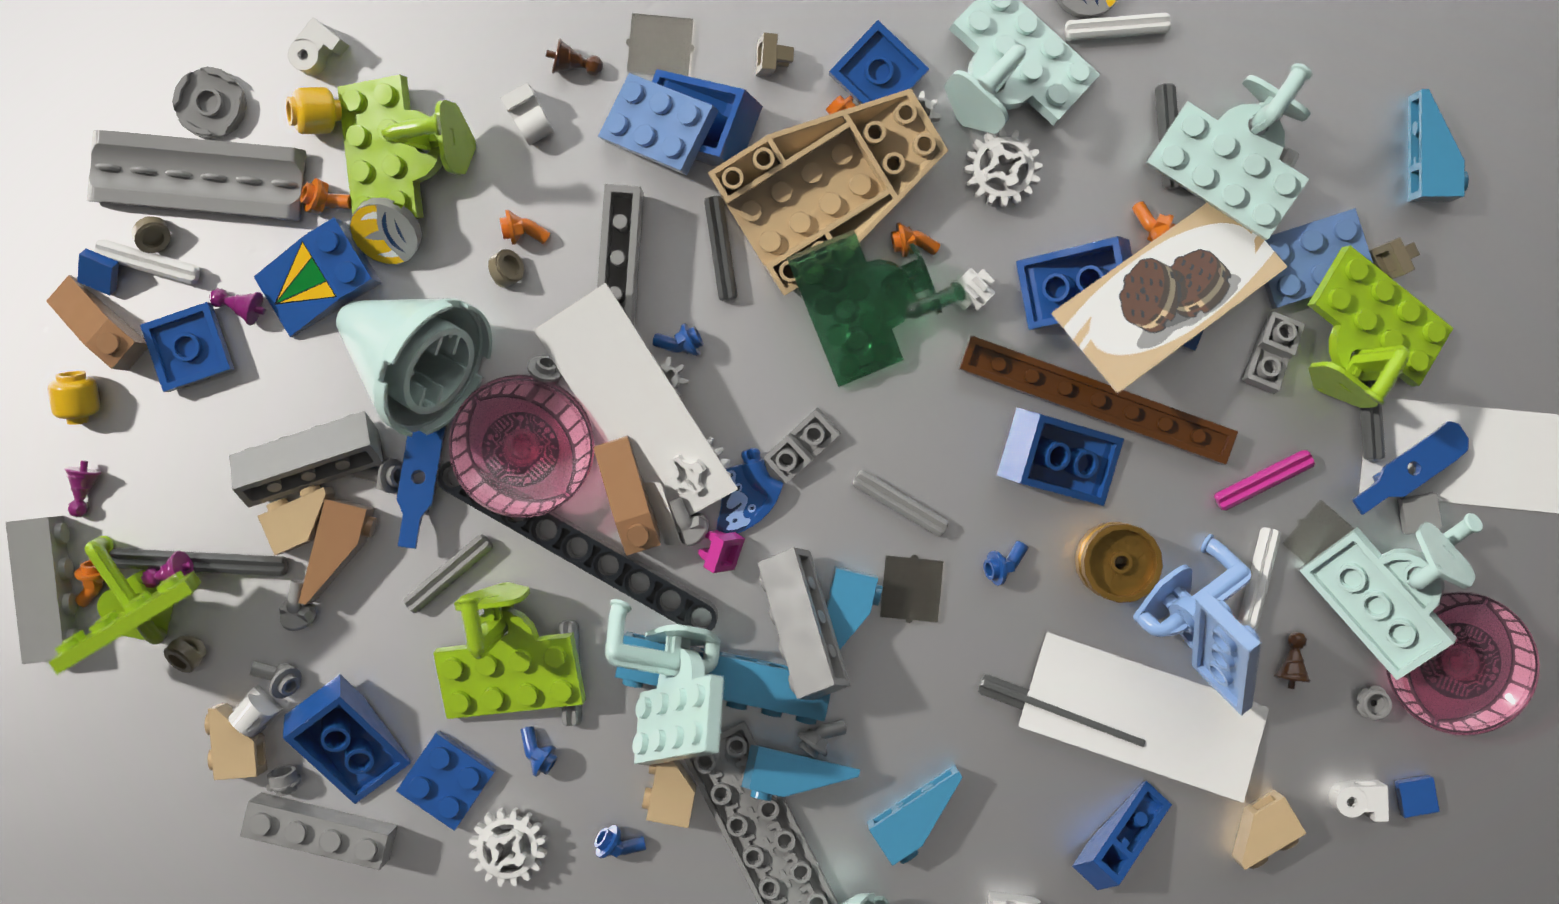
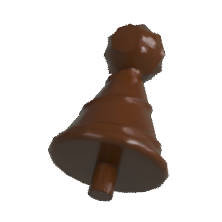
M561 38L558 39L555 52L546 51L545 57L554 59L551 71L553 74L559 71L585 68L588 74L597 75L603 69V62L600 57L592 55L586 59L563 42Z
M1292 632L1288 636L1287 643L1292 649L1289 651L1284 662H1282L1278 672L1274 675L1276 678L1287 679V688L1295 689L1296 681L1308 683L1311 681L1308 678V672L1306 671L1304 659L1300 649L1306 646L1307 638L1301 632Z

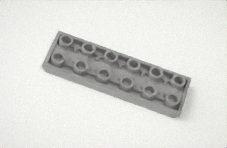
M93 130L86 201L300 221V197L303 189L306 151L292 147Z
M745 721L720 733L719 753L684 759L758 904H838L785 797L772 795L771 801L750 797L751 790L741 787L751 744L758 746Z

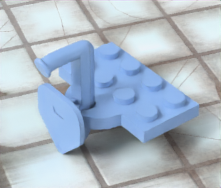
M1209 534L1201 546V552H1207L1212 555L1227 571L1191 596L1192 569L1186 564L1179 566L1155 585L1133 615V619L1153 636L1168 637L1180 634L1193 650L1192 667L1242 716L1253 705L1261 642L1257 633L1249 625H1242L1233 616L1232 610L1225 601L1250 582L1251 571L1224 544L1216 540L1213 534ZM1170 613V616L1160 623L1158 621Z

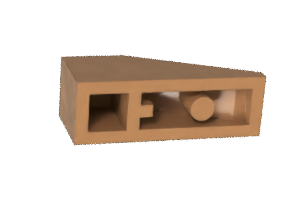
M68 275L46 300L49 306L84 346L111 369L129 371L148 349L145 338L84 285L78 283L77 279L72 275Z
M628 436L594 446V452L613 518L626 556L660 546V530Z
M337 498L324 500L299 599L300 604L306 605L315 602L364 546L367 538H372L377 525V518L373 517L375 508Z

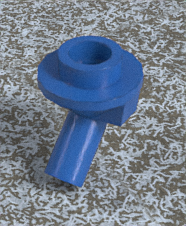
M686 323L681 325L679 333L674 335L675 338L656 333L653 337V346L674 353L684 352L699 356L701 355L699 347L704 346L696 327L689 328Z
M1016 541L1006 558L996 550L989 552L987 559L984 561L986 577L997 586L1003 585L1009 573L1015 572V569L1029 549L1028 546L1020 541Z
M522 728L520 731L524 752L531 762L533 775L537 777L541 772L547 775L558 759L554 755L556 747L550 745L538 748L535 728Z
M616 825L603 828L594 842L596 855L599 858L611 855L617 858L620 855L646 850L643 836L622 841L620 828Z

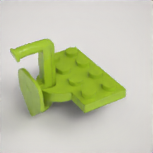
M401 74L338 86V97L342 107L341 123L352 215L360 204L371 198H388L395 201L393 204L401 209L403 206L406 207L416 219L424 218L420 182L432 178L441 169L442 165L449 173L456 175L466 174L476 150L475 138L459 106L448 100L438 101L432 117L424 112L411 110L408 80L406 76Z
M1351 245L1342 247L1307 306L1333 325L1329 336V355L1332 361L1312 363L1308 368L1313 387L1323 394L1359 408L1377 407L1378 404L1384 405V399L1391 391L1398 377L1411 387L1421 385L1451 334L1453 327ZM1376 380L1371 389L1361 382Z
M99 536L86 544L85 552L110 588L100 596L97 603V610L101 618L88 628L90 630L89 634L85 635L83 630H80L54 648L57 655L48 662L58 675L121 636L146 640L152 645L162 643L167 636L174 604L191 595L202 583L196 573L192 571L184 576L182 571H179L164 581H160L159 585L155 588H147L142 584L141 579L146 569L135 573L127 579L121 573L109 555L110 551L114 549V543L110 537Z
M503 582L465 594L454 603L455 610L462 613L467 644L440 647L433 652L447 719L583 705L586 701L574 632L539 636L535 624L528 616L515 609L514 604L524 601L529 596V587L511 582ZM484 609V613L479 616L478 610Z

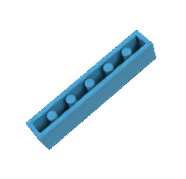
M627 631L624 634L623 644L665 651V643L648 641L645 639V635ZM690 646L688 650L697 651L703 660L704 647ZM720 651L717 666L712 672L705 675L724 677L722 700L727 701L726 706L730 708L747 710V706L761 708V713L767 716L781 717L782 713L796 715L795 720L805 724L816 725L817 720L825 722L831 694L815 700L797 699L796 694L793 693L789 685L788 678L790 673L787 665ZM617 667L615 677L623 679V685L643 688V684L657 686L659 674Z

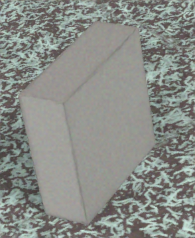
M1431 492L1398 498L1403 533H1416L1419 526L1425 522L1433 524L1438 529L1442 528L1437 493Z

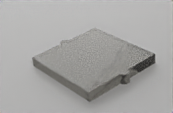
M632 13L630 39L626 40V44L629 47L627 72L654 75L656 69L689 76L691 53L695 50L694 45H692L694 19Z
M1319 500L1304 519H1298V526L1282 544L1307 564L1354 530V528L1327 504Z
M915 554L911 558L885 555L880 617L905 619L907 623H911L912 620L938 622L944 561L920 559Z

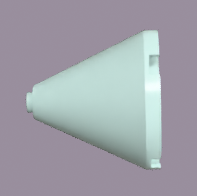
M453 298L356 300L342 306L337 314V329L379 417L386 425L402 435L412 437V432L421 431L428 435L449 424L457 417L466 402L476 394L484 377L477 373L483 356L487 359L491 357V328L485 315L479 309L463 300Z

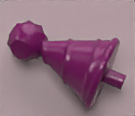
M217 288L212 290L209 295L213 306L222 307L226 305L230 307L249 326L257 322L259 314L264 315L266 309L262 308L263 295L260 292L228 296L226 290Z
M85 460L80 461V467L64 468L71 487L70 490L74 496V500L68 504L67 511L73 517H82L87 513L88 506L83 500L94 486L97 478L102 474L99 470L88 469V461Z
M176 551L158 571L150 568L143 572L141 577L142 584L147 588H155L159 585L160 581H164L179 571H182L184 576L192 571L195 572L193 569L194 564L185 552Z

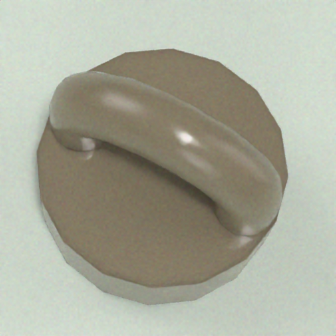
M144 217L138 220L132 228L131 236L137 248L146 253L162 251L171 240V233L164 220L160 217Z
M503 249L491 256L488 261L490 275L499 287L507 288L512 286L524 276L523 261L512 250Z
M186 635L172 640L164 649V656L177 670L191 673L201 663L207 649L200 639Z

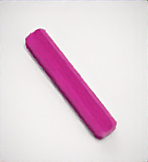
M1301 450L1217 492L1214 495L1215 501L1221 510L1227 511L1315 466L1314 459L1308 450Z

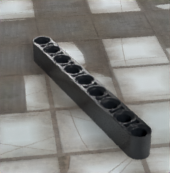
M451 461L439 467L436 474L437 483L445 492L676 624L708 629L710 631L715 628L718 620V610L709 600L632 556H626L625 552L553 511L524 517L522 521H515L511 516L492 511L473 499L461 484L454 486L450 483L448 473L453 468ZM478 469L482 477L503 494L516 499L534 501ZM545 519L551 520L556 525L557 532L553 539L545 538L540 533V524ZM574 537H580L586 541L588 550L584 556H577L572 553L570 543ZM612 555L617 559L619 568L616 573L609 574L602 569L601 559L603 556ZM643 573L648 576L650 580L649 588L645 591L636 590L631 584L633 574ZM668 590L677 592L681 598L680 605L672 609L667 608L662 602V594ZM698 608L707 609L712 616V621L706 626L697 625L692 619L693 611Z

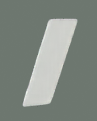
M645 482L664 543L666 545L680 546L681 541L662 484L660 482Z

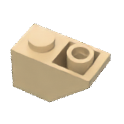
M311 485L299 491L301 497L288 502L287 498H282L266 505L268 512L259 515L258 519L274 555L287 553L315 540L324 500L334 498L335 491L333 487L321 488L320 485Z
M220 703L209 708L208 714L205 717V731L207 735H210L211 749L208 752L207 759L208 767L210 770H213L214 780L257 777L268 770L265 735L261 732L254 737H247L237 731L228 719L229 715L233 712V708L228 703Z
M679 760L650 765L648 773L654 774L655 777L653 787H646L643 797L642 808L648 809L646 820L688 828L697 787Z
M1272 790L1244 807L1232 852V857L1244 870L1262 866L1268 861V856L1278 850L1284 851L1294 847L1299 842L1298 838L1306 834L1283 795L1276 790Z

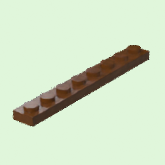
M972 335L969 337L958 368L961 371L1222 465L1227 464L1238 434L1236 430L1122 390L1117 393L1111 385Z

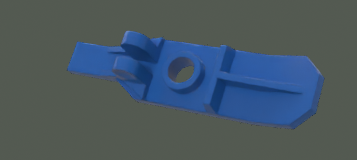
M1451 421L1445 422L1426 438L1386 464L1381 472L1372 477L1375 482L1352 499L1360 514L1363 515L1388 497H1405L1468 451L1469 438L1460 424ZM1409 463H1412L1414 466L1413 475L1408 472Z
M447 425L428 435L421 431L412 432V437L407 436L397 493V502L403 514L398 547L417 548L423 515L429 512L430 507L433 505L437 482L436 474L439 469ZM418 472L425 473V480L421 484H415L414 475Z

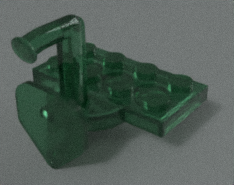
M854 230L786 258L838 387L904 360L892 329L904 322L906 318L917 319L932 312H935L937 315L942 313V308L966 299L965 290L957 281H952L949 287L941 291H935L925 261L914 243L908 245L911 262L902 266L897 265L893 261L882 259L866 262ZM924 291L926 297L918 299L915 294Z

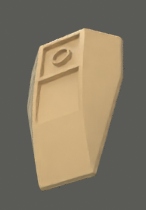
M910 88L768 134L709 171L708 174L763 266L785 296L846 258L949 150Z

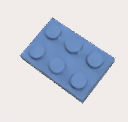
M629 73L598 137L607 143L687 175L719 111L713 105Z
M1356 208L1271 235L1268 240H1265L1287 265V268L1264 285L1271 307L1274 309L1312 297L1342 247L1351 245L1373 263Z

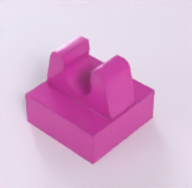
M708 531L705 537L711 541L710 547L699 549L698 552L699 556L705 561L703 567L712 573L735 570L745 538L735 532Z

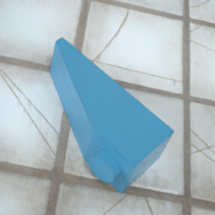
M1421 89L1408 96V202H1451L1464 197L1469 184V176L1467 171H1465V160L1430 90Z
M835 566L826 605L839 649H841L871 613L872 605H879L883 585L877 584L879 578L876 575Z
M751 744L741 787L751 790L750 797L771 801L772 795L786 797L859 777L860 769Z
M953 765L867 822L869 831L892 866L899 861L901 864H905L918 855V849L925 843L963 778L956 765Z

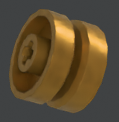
M1121 522L1101 523L1088 530L1079 541L1075 553L1076 572L1083 585L1094 594L1118 603L1134 602L1148 595L1159 582L1163 569L1162 552L1155 539L1144 529ZM1122 557V564H1116L1115 566L1116 558Z

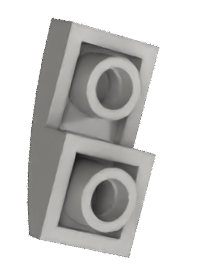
M1270 312L1254 346L1242 382L1272 394L1277 393L1280 390L1289 359L1296 354L1305 324L1277 312Z
M817 407L766 454L763 459L787 484L832 443L841 432Z

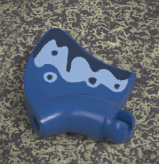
M750 448L741 453L744 463L725 468L727 472L731 473V479L738 489L721 499L717 531L724 533L735 532L738 534L751 528L771 511L779 498L784 482L776 480L769 475L765 461L760 457V450L757 448Z

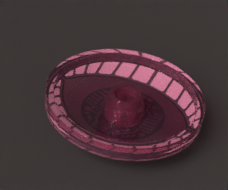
M531 375L504 376L480 386L460 406L453 420L449 436L450 462L461 487L481 506L492 512L509 517L528 518L540 516L563 506L584 484L594 458L593 447L595 445L592 426L580 403L567 390L556 383L542 382Z
M1444 592L1439 605L1433 612L1457 637L1455 643L1399 680H1396L1386 669L1389 684L1403 708L1415 719L1430 728L1454 735H1477L1494 731L1515 719L1526 708L1535 693L1540 672L1536 643L1524 622L1499 601L1473 592Z

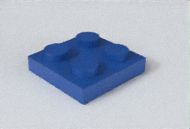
M877 20L829 71V75L861 105L910 88L912 89L928 73L929 68Z
M205 302L140 325L163 392H171L235 370L216 313L210 302Z
M438 730L396 792L455 831L496 769Z

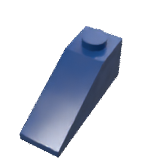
M1147 781L1142 782L1088 841L1072 867L1097 890L1119 886L1172 804Z

